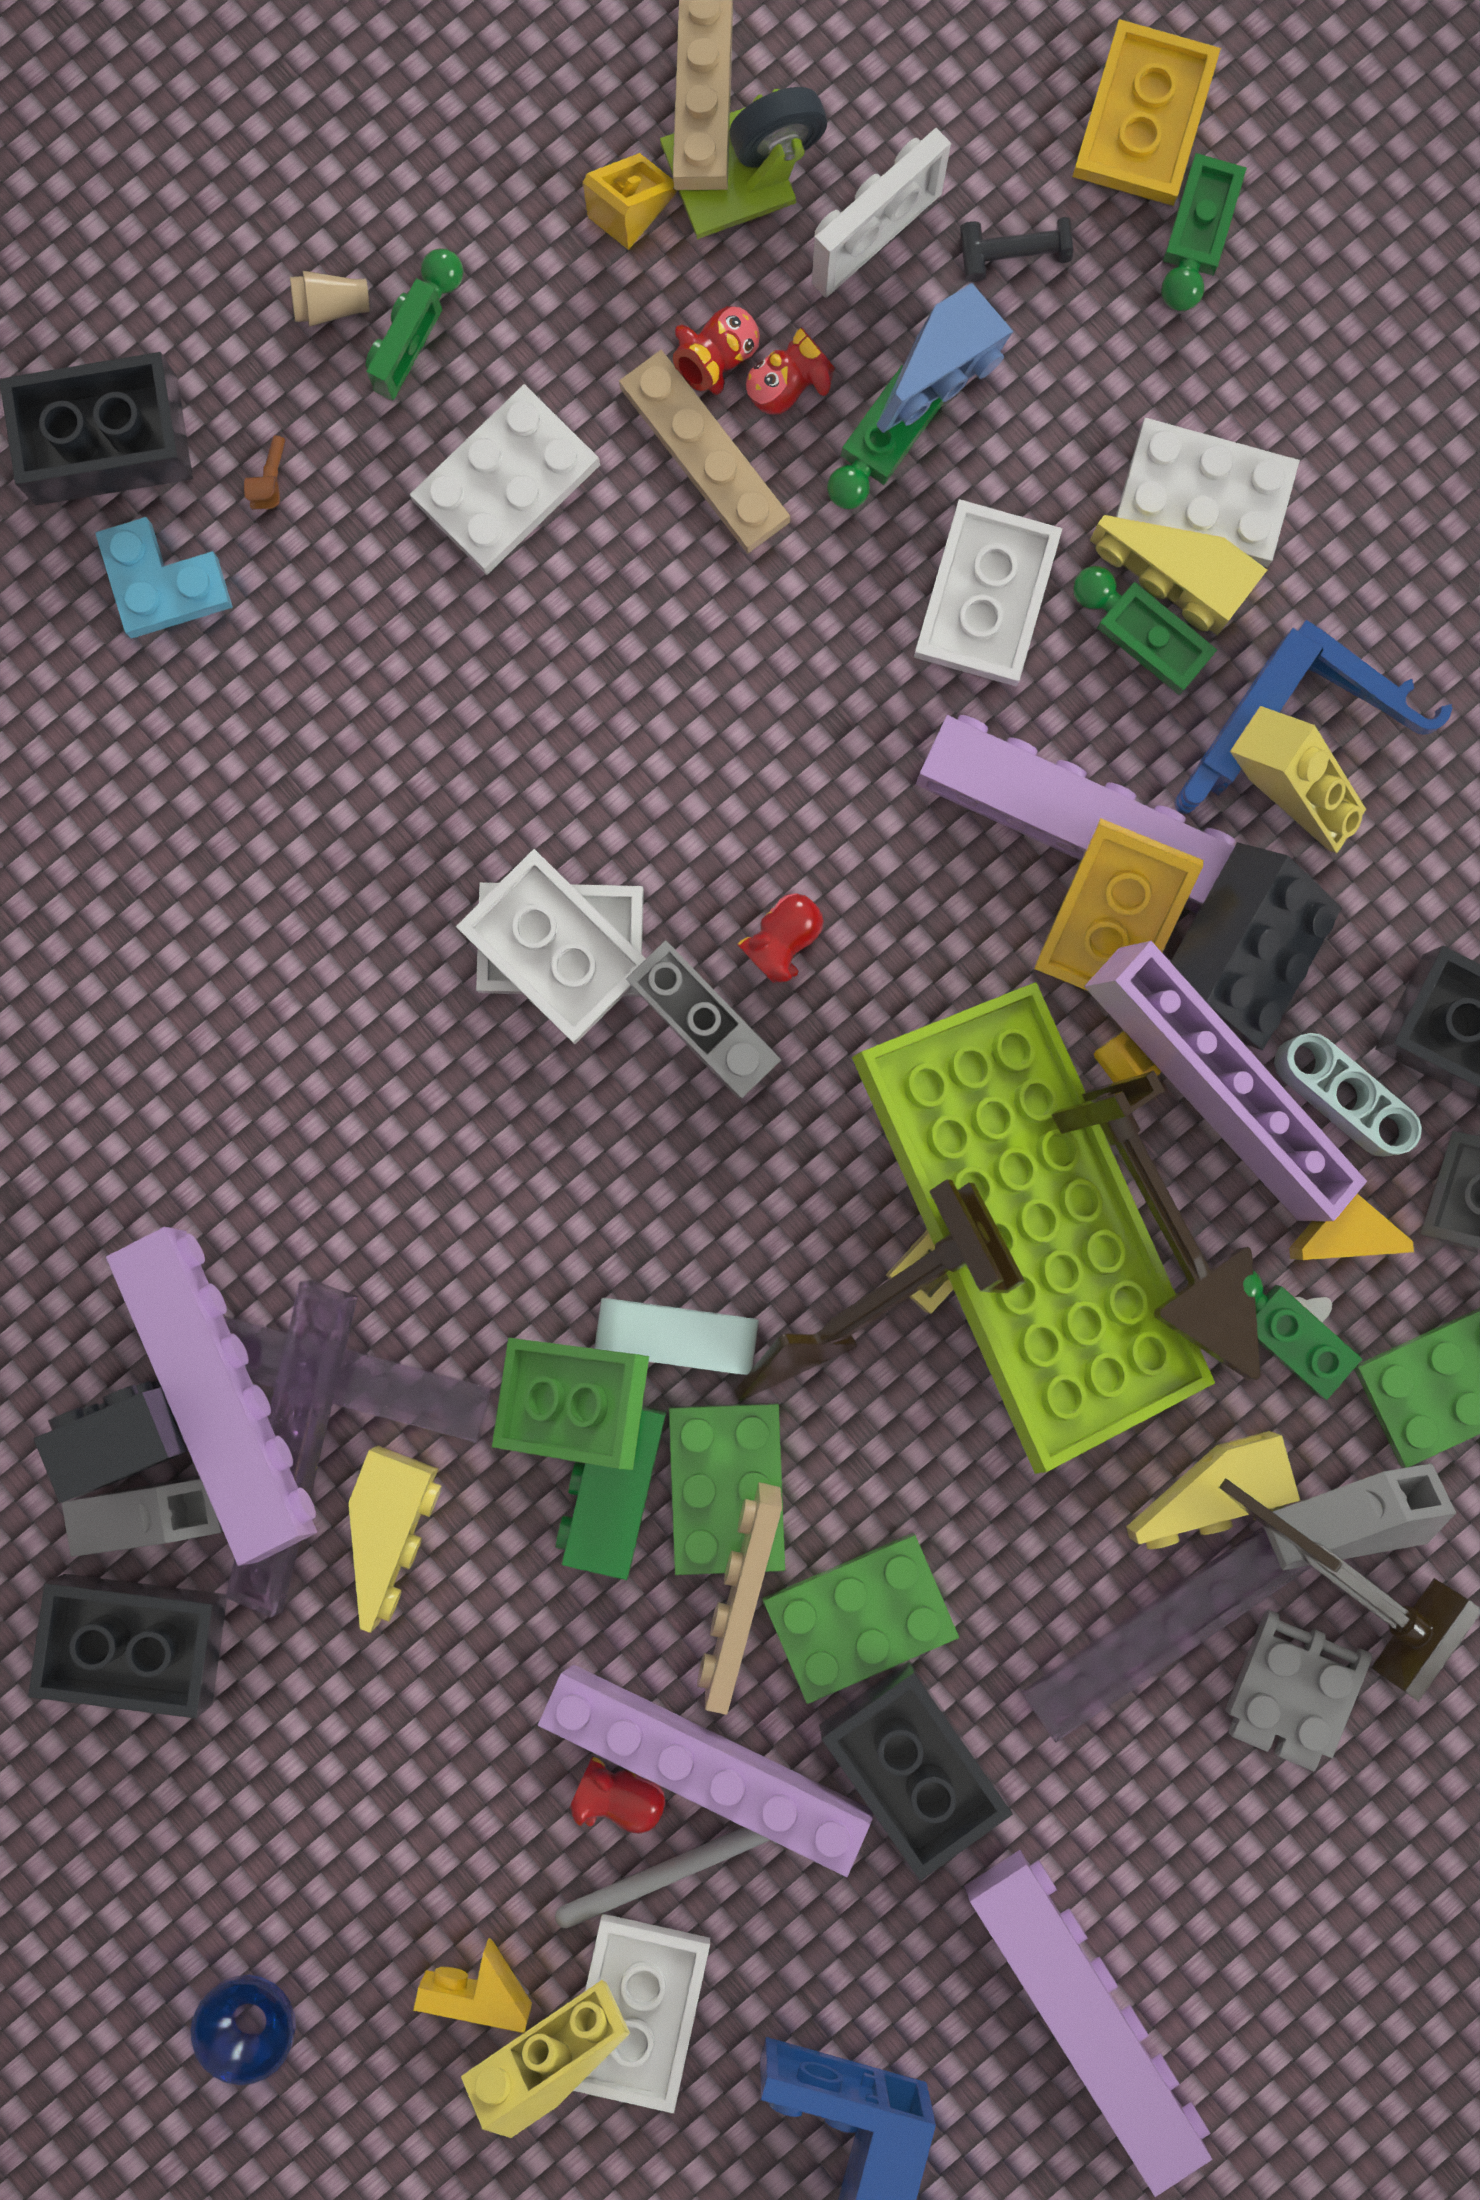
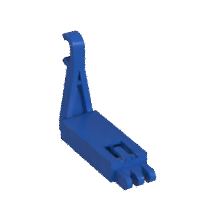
M1305 620L1297 630L1292 628L1272 652L1175 798V808L1180 813L1188 814L1206 798L1210 790L1219 796L1223 790L1233 783L1241 771V767L1230 750L1260 706L1276 712L1281 711L1308 669L1378 708L1417 734H1431L1442 727L1451 716L1452 704L1441 706L1437 709L1434 719L1425 718L1406 703L1407 694L1414 689L1413 678L1405 681L1399 687L1326 632Z

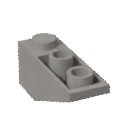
M666 940L626 978L630 985L737 1098H743L781 1061L775 1052Z
M1431 1463L1384 1471L1273 1511V1513L1309 1539L1325 1546L1340 1559H1348L1428 1544L1456 1514V1511ZM1263 1525L1282 1570L1310 1565L1303 1559L1294 1545Z
M200 1476L88 1496L62 1503L71 1557L165 1544L223 1532Z

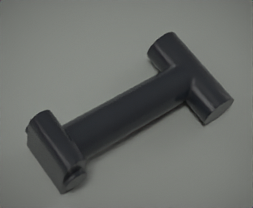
M1069 217L1058 219L1056 230L982 239L981 223L966 222L960 226L965 280L968 282H977L986 278V261L1058 253L1060 263H1068L1073 258L1074 248Z

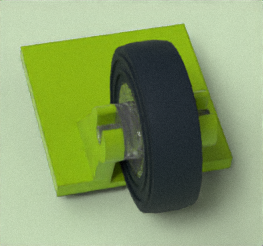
M806 87L774 89L772 93L762 96V94L758 95L747 107L730 113L728 189L678 190L697 239L796 204V197L789 181L794 164L804 156L805 151L818 142L827 128L826 113L815 91ZM674 133L660 138V144L672 175Z

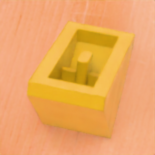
M641 153L586 174L583 181L588 218L628 250L678 191L674 189L673 179Z
M1358 1193L1335 1221H1312L1289 1247L1290 1259L1297 1260L1414 1252L1413 1241Z

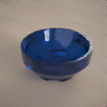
M241 1975L224 1980L206 1994L193 2015L190 2031L191 2044L195 2056L207 2072L225 2083L247 2085L262 2081L279 2069L292 2048L296 2030L295 2013L290 2000L283 1990L263 1977ZM245 2004H253L262 2009L266 2017L264 2030L257 2034L242 2032L235 2022L237 2008Z

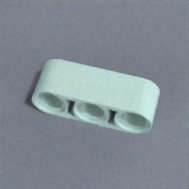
M1307 1033L1287 1040L1277 1050L1274 1065L1280 1078L1365 1151L1374 1156L1382 1157L1399 1155L1409 1152L1419 1142L1422 1127L1419 1118L1413 1110L1326 1037L1320 1034ZM1299 1046L1307 1047L1315 1056L1316 1064L1311 1074H1305L1300 1071L1295 1064L1294 1055ZM1342 1081L1350 1083L1356 1089L1357 1102L1351 1110L1342 1107L1336 1096L1337 1088ZM1385 1117L1394 1120L1399 1129V1137L1392 1146L1385 1143L1379 1133V1125Z
M601 1298L594 1349L649 1356V1362L747 1375L753 1367L759 1320Z

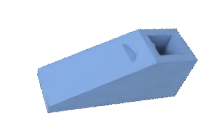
M973 283L936 304L911 347L876 424L883 433L901 421L906 426L914 423L928 410L931 402L939 397L943 402L950 400L966 385L969 378L975 374L979 379L986 377L1004 359V355L1000 351L1013 333V330Z

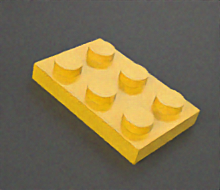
M1119 19L1072 177L1174 206L1221 48Z
M1100 818L1038 956L1034 969L1087 990L1084 986L1118 948L1152 941L1163 953L1203 868L1204 860Z

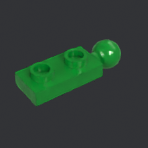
M1195 153L1163 258V262L1178 266L1165 276L1161 286L1162 298L1169 308L1175 311H1187L1194 308L1202 299L1204 281L1199 272L1214 276L1247 167Z
M435 249L424 257L421 264L423 281L416 278L409 293L403 292L400 294L391 312L392 324L383 340L377 339L368 352L365 364L366 373L374 392L391 401H394L442 312L440 297L442 294L454 291L463 279L462 262L454 252L448 249Z
M903 365L895 373L842 447L840 456L852 465L837 468L830 475L827 483L828 496L839 508L854 509L865 502L870 490L869 476L885 485L943 404L939 397L931 402L928 410L914 423L906 426L901 421L883 433L876 424Z
M1090 566L1083 569L1075 578L1073 593L1081 606L1091 610L1102 608L1107 612V615L1101 620L1097 629L1180 696L1218 649L1136 582L1122 596L1116 591V581L1109 570L1101 566Z
M1253 1270V1275H1248L1245 1278L1243 1287L1248 1296L1255 1297L1258 1342L1317 1396L1328 1400L1362 1361V1358L1282 1286L1275 1285L1267 1295L1263 1294L1262 1280Z

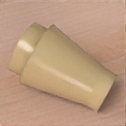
M303 271V276L290 277L295 322L308 321L309 327L353 314L370 312L366 279H351Z

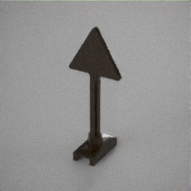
M1151 1071L1090 1089L1082 1094L1085 1100L1084 1103L1059 1109L1051 1114L1061 1134L1097 1124L1100 1125L1110 1145H1116L1188 1280L1187 1287L1155 1309L1154 1317L1249 1381L1258 1380L1260 1378V1360L1255 1297L1248 1296L1243 1287L1245 1278L1248 1275H1253L1252 1251L1249 1247L1238 1248L1211 1269L1209 1268L1138 1135L1140 1128L1132 1112L1165 1091L1156 1073Z
M946 1179L929 1192L950 1234L935 1244V1250L837 1314L819 1332L815 1334H784L778 1337L734 1390L738 1401L745 1400L856 1348L857 1344L852 1334L949 1270L956 1272L967 1265L980 1292L1009 1293L1023 1284L1025 1280L975 1183L969 1182L957 1190L953 1180Z
M1225 1478L1219 1488L1256 1521L1294 1545L1308 1564L1389 1625V1631L1393 1637L1371 1668L1419 1702L1479 1617L1480 1608L1435 1578H1433L1413 1608L1410 1606L1402 1607L1325 1546L1306 1537Z

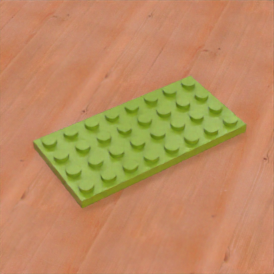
M1037 982L861 1051L852 1057L934 1246L938 1241L949 1235L950 1232L929 1191L946 1179L953 1180L957 1190L969 1182L975 1183L1025 1280L1023 1284L1009 1293L980 1292L967 1265L956 1272L950 1270L946 1272L1035 1474L1048 1472L1215 1384L1201 1349L1154 1317L1155 1309L1176 1295L1100 1125L1097 1124L1061 1134L1051 1114L1059 1109L1084 1103L1085 1100L1082 1094L1085 1093V1090Z

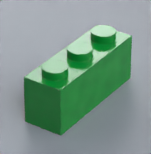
M642 1406L633 1470L575 1461L568 1494L577 1496L573 1517L563 1515L555 1546L557 1549L565 1550L562 1561L563 1566L623 1580L628 1579L667 1411Z

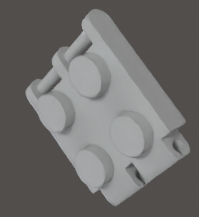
M1267 1609L1262 1616L1225 1708L1229 1715L1234 1716L1229 1734L1233 1738L1266 1752L1271 1748L1275 1735H1278L1280 1738L1275 1748V1754L1280 1758L1314 1772L1322 1754L1333 1759L1370 1666L1372 1654L1361 1648L1354 1652L1325 1640V1633L1316 1629H1312L1309 1633L1279 1620L1278 1613ZM1275 1630L1304 1642V1648L1273 1636ZM1321 1650L1351 1662L1350 1667L1320 1656Z

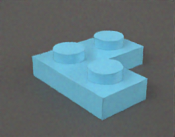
M147 517L95 532L124 631L131 639L233 608L218 557L213 551L165 566L153 525Z

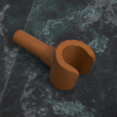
M275 435L272 438L266 463L263 467V476L246 477L244 480L245 498L250 501L251 510L272 509L280 503L277 477L286 442L281 436Z

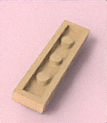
M679 0L673 159L675 190L728 189L733 0Z
M662 349L619 380L621 391L747 554L790 523L789 513L683 376L675 369V366Z
M759 1482L754 1501L745 1499L742 1505L738 1532L745 1534L740 1552H730L724 1577V1584L731 1586L727 1604L718 1602L716 1605L710 1632L711 1636L718 1637L714 1654L704 1653L698 1674L697 1687L705 1688V1710L728 1714L782 1511L781 1489L778 1486Z

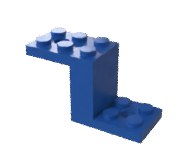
M766 2037L760 2057L761 2100L769 2102V2106L773 2110L783 2115L798 2117L802 2115V2112L825 2118V2122L837 2130L849 2133L856 2132L838 2200H916L936 2127L927 2082Z

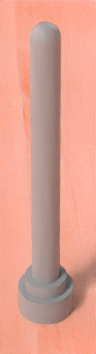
M742 1827L559 1907L555 1914L556 1923L565 1929L573 1927L770 1841V1839Z

